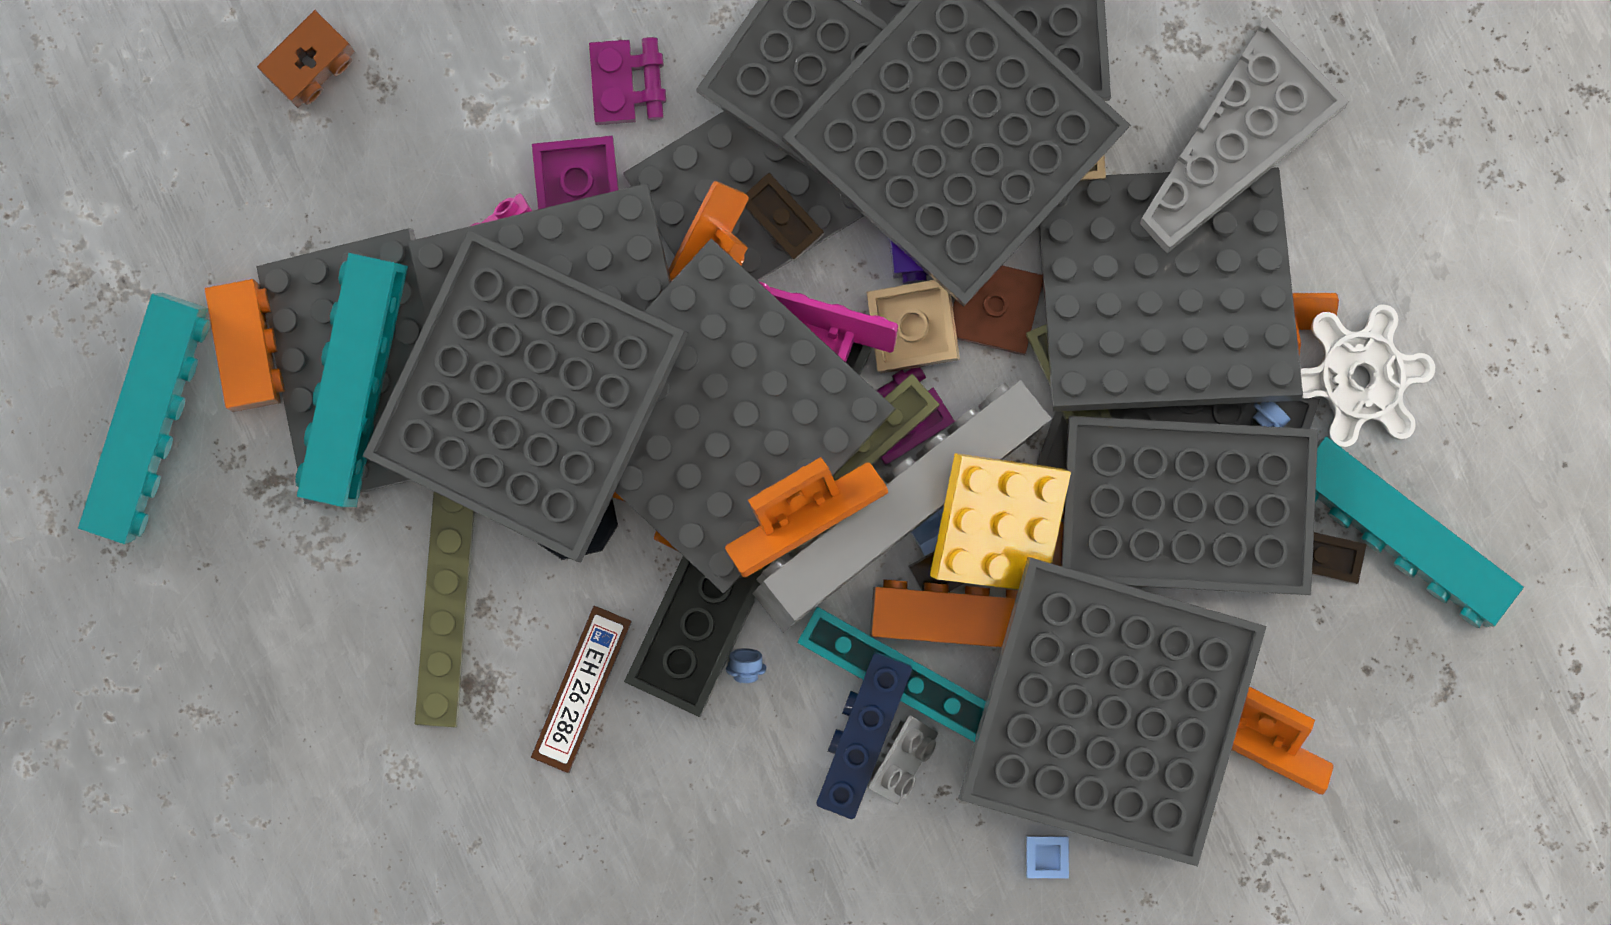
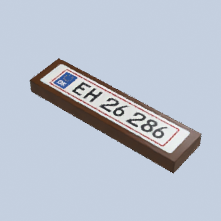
M593 606L531 755L532 759L570 773L631 626V620Z

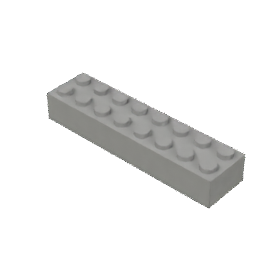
M1021 380L1011 388L1006 383H1003L978 405L981 410L979 413L974 407L971 408L947 430L950 434L948 437L943 432H940L926 443L923 449L916 454L919 460L915 462L910 456L894 468L891 474L884 479L888 488L886 495L825 530L824 534L820 537L815 536L793 549L789 553L792 559L787 563L780 557L762 572L756 579L760 585L752 594L783 633L944 507L955 453L1003 460L1033 437L1052 419Z

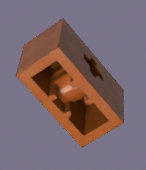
M314 10L257 68L287 99L299 108L303 103L306 105L312 103L322 93L323 87L321 85L332 74L338 76L348 68L352 62L350 56L355 51ZM308 56L314 59L316 65L313 68L304 65L302 62L304 57Z

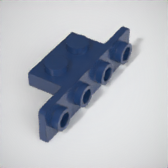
M878 652L873 654L859 693L850 691L842 714L849 716L844 731L835 730L827 752L835 755L816 802L818 807L848 819L856 817L910 677L911 665Z

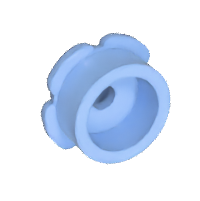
M1262 402L1260 405L1254 404V408L1258 412L1253 418L1260 426L1284 427L1291 420L1275 402Z
M747 648L734 650L729 655L726 672L734 676V680L740 683L757 681L758 674L762 675L766 672V665L762 664V653Z

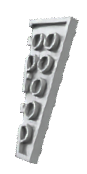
M1267 15L1264 17L1238 63L1223 84L1191 140L1184 148L1169 176L1165 179L1141 219L1140 225L1166 253H1169L1345 109L1349 102Z

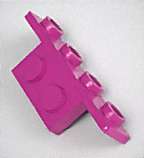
M759 282L845 362L853 342L889 353L894 351L898 332L897 323L888 321L881 316L866 315L849 310L843 305H831L810 299L801 293L786 292Z

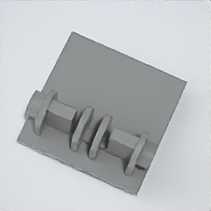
M908 715L905 722L900 721L891 737L894 743L888 742L887 746L890 747L888 754H881L884 761L878 760L875 765L868 788L898 804L901 798L906 797L915 784L914 775L921 763L927 761L932 755L936 746L935 738L938 732L911 715Z

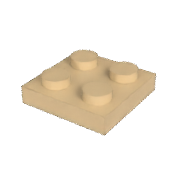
M935 280L866 292L870 316H881L888 321L898 324L894 351L889 353L874 348L877 371L879 373L960 360L951 295Z

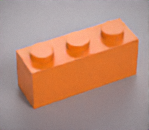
M254 279L205 288L226 409L237 412L281 403L279 393L285 392L281 368H275L272 353L278 352L274 328L268 329L265 313L271 312L267 289H261L260 284Z

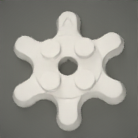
M1383 304L1373 308L1369 314L1366 327L1359 332L1347 330L1341 324L1339 318L1331 312H1322L1313 319L1311 325L1312 333L1322 345L1324 354L1322 356V363L1316 368L1301 369L1302 398L1309 399L1321 396L1328 400L1334 415L1329 426V438L1340 447L1344 448L1353 445L1358 439L1362 424L1368 420L1379 421L1393 438L1406 439L1410 437L1415 431L1416 423L1413 415L1404 406L1403 392L1410 384L1425 383L1434 376L1435 364L1429 355L1425 353L1404 355L1396 349L1393 343V335L1398 326L1399 319L1396 311L1389 305ZM1357 366H1363L1369 372L1370 381L1365 388L1359 386L1354 379H1351V375H1353L1354 369Z

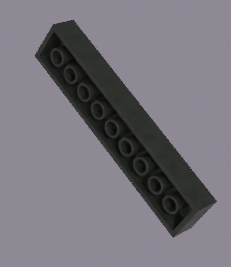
M853 342L846 363L860 375L873 348ZM683 556L624 682L701 717L756 600L752 594L760 585L756 579L773 562L747 577H741L726 594H723Z

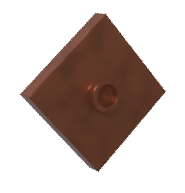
M1002 265L964 307L955 299L953 313L957 339L1025 356L1029 342L1026 333L1032 330L1043 283L1042 275Z

